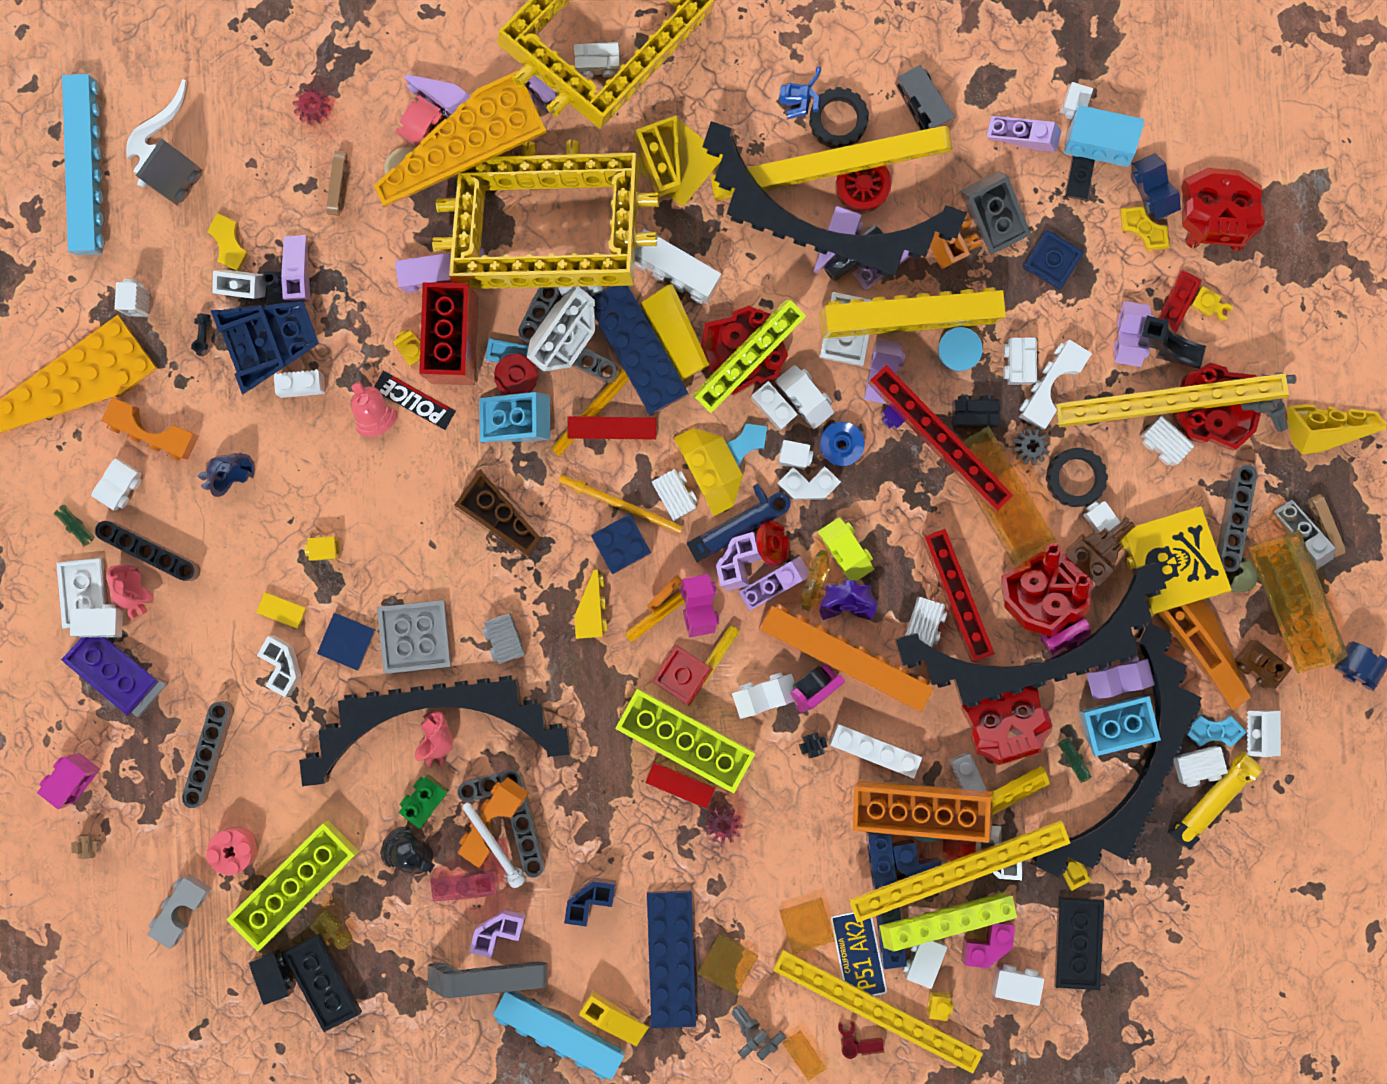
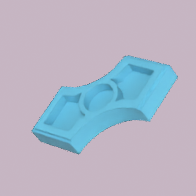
M745 423L742 433L736 439L726 442L738 467H740L741 461L747 453L756 449H764L767 426Z
M1198 715L1191 721L1192 727L1187 735L1199 747L1209 741H1221L1232 747L1247 731L1232 716H1228L1221 721L1212 722Z

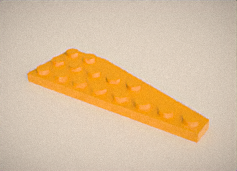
M518 70L476 89L468 100L461 103L453 114L444 119L412 152L410 151L395 168L393 167L374 185L384 208L547 133L526 86L524 85L523 88L518 87L520 82L515 84L512 80V76Z
M116 315L0 399V434L27 424L37 423V421L46 418L49 419L81 409L93 403L103 402L112 397L122 396L157 371L158 368L123 319Z

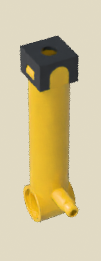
M1246 752L1239 754L1232 761L1228 773L1224 774L1222 779L1208 791L1181 822L1177 821L1168 833L1184 848L1191 850L1200 840L1199 836L1245 785L1258 777L1263 769L1262 766L1251 756H1248Z

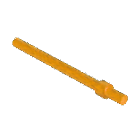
M562 474L559 477L558 483L574 489L573 491L581 495L582 493L678 534L682 531V525L586 485L587 482L579 479L576 481Z

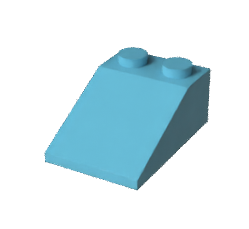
M531 392L479 398L480 442L550 440L549 395Z

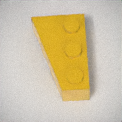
M677 115L636 129L634 134L637 148L654 191L659 193V198L677 192L681 184Z

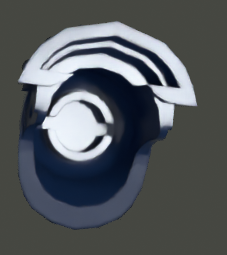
M241 452L216 456L210 460L206 472H201L198 475V478L203 481L207 479L201 485V488L210 490L211 494L215 497L223 496L234 482L245 483L248 477L253 478L255 466L251 457Z

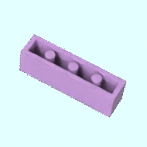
M483 248L480 250V257L486 255ZM451 253L395 261L399 288L405 291V293H416L419 291L418 289L422 288L423 282L452 283L449 277Z

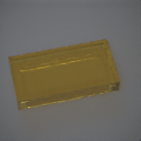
M801 1030L783 1042L784 1047L807 1081H810L827 1069Z

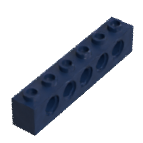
M866 832L873 890L897 882L891 834ZM900 907L876 916L881 963L884 969L907 967L905 949L891 951L884 948L879 927L883 924L901 920Z

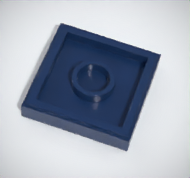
M1046 229L1022 268L1060 291L1084 252Z
M333 613L317 654L359 671L376 629L338 613Z

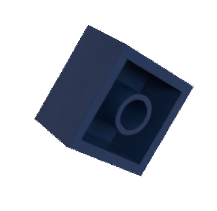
M630 514L591 535L612 575L652 554Z

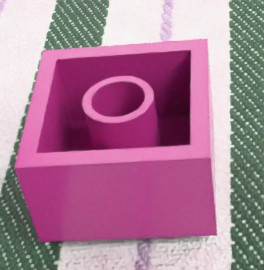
M81 753L61 757L54 764L53 768L55 770L52 774L47 775L40 782L39 786L41 788L37 794L58 810L74 805L101 769Z

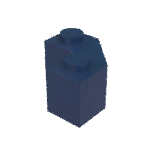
M1156 153L1132 163L1133 173H1131V179L1144 202V208L1148 214H1152L1156 220H1159L1181 210L1179 191L1168 181L1166 163Z
M912 839L892 843L894 865L897 870L908 877L942 865L938 857L918 861L916 845Z
M593 878L569 896L564 924L587 927L590 904L612 907L616 880Z

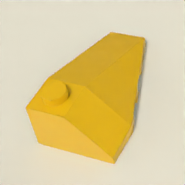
M1311 404L1287 407L1290 440L1301 454L1323 452L1387 429V423L1375 411L1350 409L1348 412L1336 410V407L1329 406L1327 410L1316 409V406Z

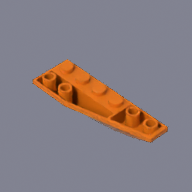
M1204 599L1157 613L1232 711L1251 698L1216 616Z

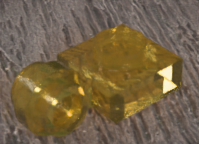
M326 909L310 926L316 934L321 933L325 942L332 937L334 945L338 949H346L352 944V935L345 930L339 932L338 929L342 923Z

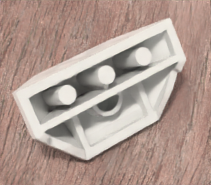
M574 287L553 306L530 339L527 358L542 371L570 368L595 332L593 307L595 306V300L582 288Z

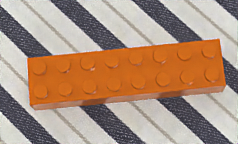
M776 604L775 607H769L759 630L920 712L923 711L934 689L929 686V680L916 674L914 678L909 676V670L899 665H895V667L888 665L890 660L876 654L875 657L868 655L870 650L856 644L855 647L848 645L850 640L837 634L835 637L829 635L830 630L819 624H816L815 627L809 625L810 620L799 614L793 617L788 614L789 609L780 604Z

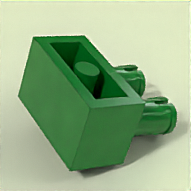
M429 774L425 778L420 777L413 785L415 791L412 795L409 796L407 794L399 804L402 808L398 813L419 829L450 791Z

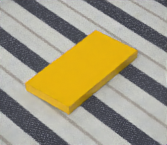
M673 284L665 286L640 303L651 328L681 381L709 366Z

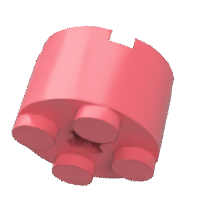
M419 95L416 96L417 103L412 101L400 120V123L403 124L401 130L396 129V134L415 146H418L432 129L436 128L444 119L441 113L442 109Z
M243 827L227 828L214 835L207 846L206 860L218 873L224 875L240 873L252 865L257 857L258 847L256 839L249 830ZM230 847H234L233 852H234L235 854L232 855V854L230 853V852H231V850L229 849Z

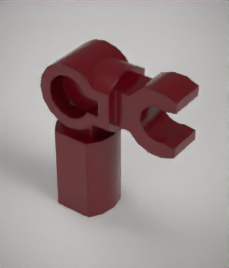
M850 1021L851 1027L849 1030H844L842 1023H838V1030L843 1035V1038H841V1051L845 1058L853 1059L859 1053H862V1056L884 1053L882 1037L864 1039L857 1043L856 1037L853 1036L855 1031L854 1022Z

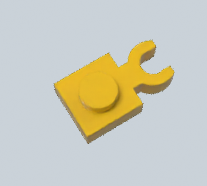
M1204 286L1200 287L1190 305L1191 308L1207 317L1215 313L1216 318L1220 321L1228 319V317L1222 314L1223 309L1227 311L1233 310L1232 305L1219 303L1222 297Z

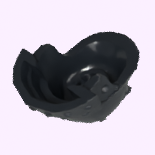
M409 827L394 829L383 840L380 855L381 860L387 867L394 868L395 866L401 871L410 874L432 872L435 866L432 863V849L424 842L416 839L410 833Z

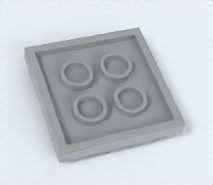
M445 600L377 607L384 674L451 667Z

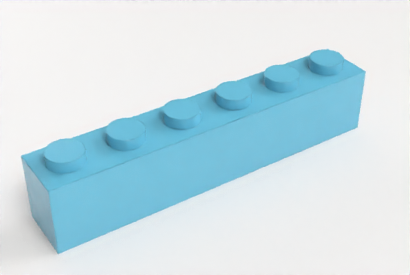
M516 991L505 992L493 1013L498 1023L504 1026L508 1024L513 1026L520 1035L525 1037L529 1035L535 1038V1042L540 1046H549L555 1049L557 1055L563 1058L570 1057L575 1060L574 1063L583 1069L587 1067L595 1071L594 1074L604 1080L606 1078L612 1080L625 1055V1050Z

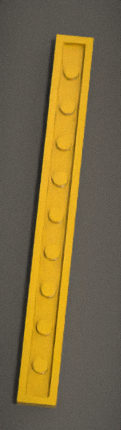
M1284 373L1056 404L1059 427L1288 398L1289 391L1286 374Z
M1058 821L849 899L858 923L1068 845L1070 840L1063 822Z
M784 949L781 951L773 967V971L971 1073H974L983 1055L982 1051Z

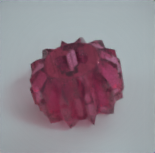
M314 86L310 88L309 92L306 88H303V95L299 93L295 95L299 100L293 101V106L296 107L294 113L296 116H300L301 122L307 121L309 125H313L314 120H316L318 124H321L322 120L320 118L322 116L326 119L329 117L325 111L331 110V106L328 104L330 98L324 96L325 92L322 89L317 91ZM310 104L316 105L314 108L308 107Z
M723 806V813H720L719 809L715 807L714 812L716 816L708 813L707 817L712 821L705 822V826L713 827L706 831L707 835L715 833L712 841L716 842L721 837V844L723 845L725 844L726 837H728L730 843L734 842L731 835L739 837L740 833L735 829L743 828V824L735 823L741 819V816L736 815L732 817L735 814V809L732 808L728 814L727 806ZM721 820H726L730 827L726 826V830H721V826H718V823H722Z

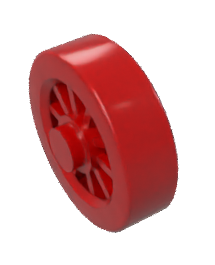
M886 166L875 167L869 175L866 174V170H862V174H859L858 171L852 172L855 178L848 176L849 173L837 175L835 182L837 197L847 209L853 212L868 213L878 209L884 204L891 190V175ZM877 171L880 177L872 179L871 177ZM846 181L853 184L846 186ZM882 183L881 188L873 184ZM850 190H855L853 195L849 193ZM871 191L876 192L878 194L874 197ZM857 194L861 195V200L855 198ZM865 194H867L869 200H864Z

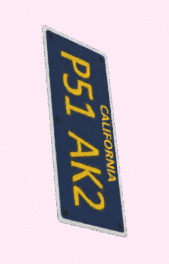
M853 912L832 916L831 923L843 980L873 996L886 994L887 988L873 918L857 923Z

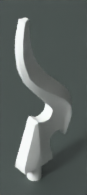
M182 79L178 92L163 111L138 126L129 136L126 148L127 158L131 159L134 155L140 157V161L133 171L137 174L156 147L155 144L148 145L147 139L169 123L179 112L186 92V80ZM141 179L137 183L138 186L146 188L147 184Z

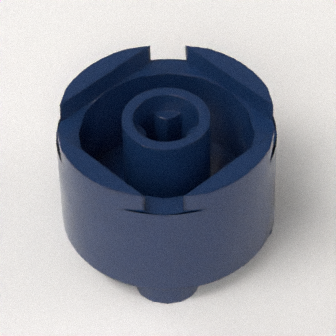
M1351 641V643L1348 642L1334 669L1344 674L1342 677L1349 682L1355 683L1357 680L1362 683L1363 687L1374 691L1387 671V659L1381 654L1378 657L1372 653V649Z

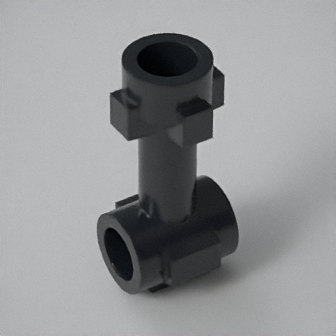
M199 313L197 318L194 319V324L198 325L197 340L191 345V349L196 352L197 356L204 357V355L210 352L211 346L206 343L207 326H212V320L210 319L211 315Z

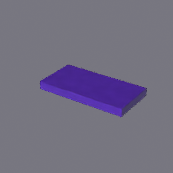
M81 637L61 659V661L127 716L132 713L159 682L106 637Z

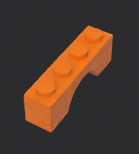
M114 397L111 398L101 420L108 424L107 429L118 434L120 430L128 433L127 438L138 443L140 440L148 442L146 447L157 452L163 449L168 452V457L177 461L180 458L188 460L199 437L175 425L161 433H150L140 422L139 408Z
M508 777L502 783L497 782L490 792L493 794L491 800L487 799L480 808L482 811L480 818L491 834L492 818L497 816L511 818L519 810L529 794L527 790ZM471 823L469 826L472 828L471 832H466L459 842L462 846L458 854L480 868L489 858L492 851L474 824Z

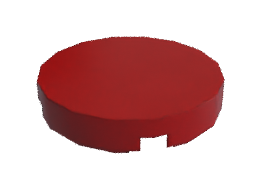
M511 353L503 357L497 363L494 372L495 383L498 389L505 395L530 393L537 385L539 378L537 366L527 358V355L521 353Z
M775 521L762 524L756 536L759 555L770 566L783 564V561L787 560L790 551L789 538L783 533L785 529Z

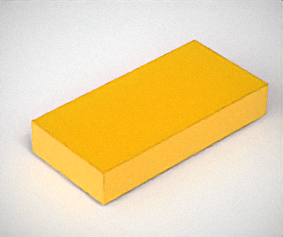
M264 592L256 613L299 629L307 608Z

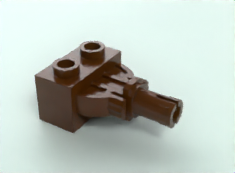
M1126 516L1109 532L1108 529L1104 528L1100 533H1094L1087 537L1082 534L1066 550V556L1098 586L1114 571L1118 552L1124 547L1120 543L1121 540L1136 527Z
M1250 639L1234 659L1239 664L1238 668L1247 675L1251 673L1256 677L1255 682L1264 689H1276L1292 669V667L1258 640Z

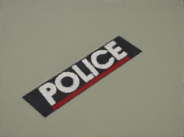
M385 371L381 373L374 386L386 398L446 430L456 412Z

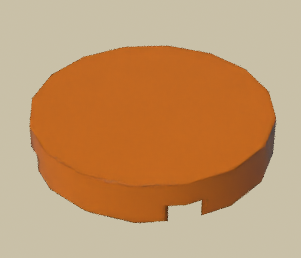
M676 575L651 600L647 607L651 611H655L682 583V579Z

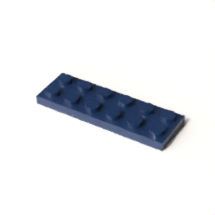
M611 286L593 296L592 298L595 300V306H593L595 320L649 416L688 396L687 389L629 287Z
M691 890L647 892L651 1028L696 1027Z

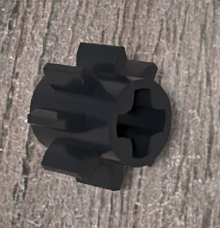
M817 732L802 737L804 743L799 744L803 755L807 754L810 759L825 754L823 748L828 746L824 736L819 737Z

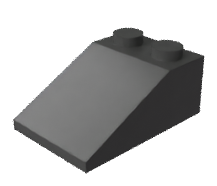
M161 138L135 176L169 201L178 205L179 202H183L186 199L191 185L197 183L200 179L202 169Z
M998 171L960 190L966 207L991 255L1031 235L1009 177L1003 172Z

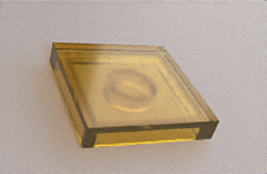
M822 897L779 910L792 954L835 942Z
M719 933L697 974L737 996L758 955Z

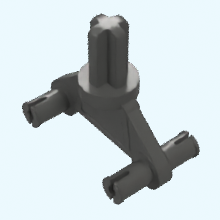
M1295 374L1286 375L1287 384L1296 383L1297 377ZM1282 398L1242 404L1243 410H1254L1256 413H1263L1271 417L1274 427L1278 432L1288 429V423L1284 415L1286 407L1282 402Z
M739 1005L733 1009L732 1015L741 1026L740 1032L746 1037L747 1042L738 1051L741 1058L745 1059L753 1050L757 1051L760 1047H763L756 1054L761 1060H764L771 1052L775 1053L778 1050V1045L787 1038L782 1031H779L778 1034L770 1039L766 1030L761 1029L760 1031L758 1029L760 1026L759 1022L756 1019L752 1020L743 1006Z

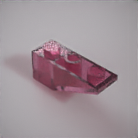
M496 868L430 879L433 902L497 895L500 891Z

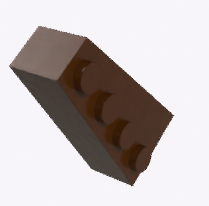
M480 469L454 504L455 509L529 559L541 543V537Z

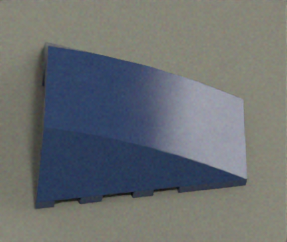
M303 301L210 310L217 330L222 333L237 372L234 375L242 395L319 344Z

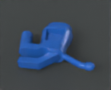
M817 66L816 74L809 84L801 85L789 82L787 85H781L779 94L781 105L793 106L801 104L799 108L787 110L789 119L807 115L811 97L814 99L813 112H819L820 97L811 87L820 76V66Z

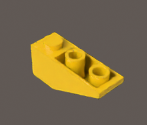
M593 570L575 613L576 639L603 637V632H607V619H602V610H606L605 596H601L600 588L604 587V576L599 574V570Z
M592 990L579 1012L581 1017L593 1025L636 1047L649 1026L594 990Z

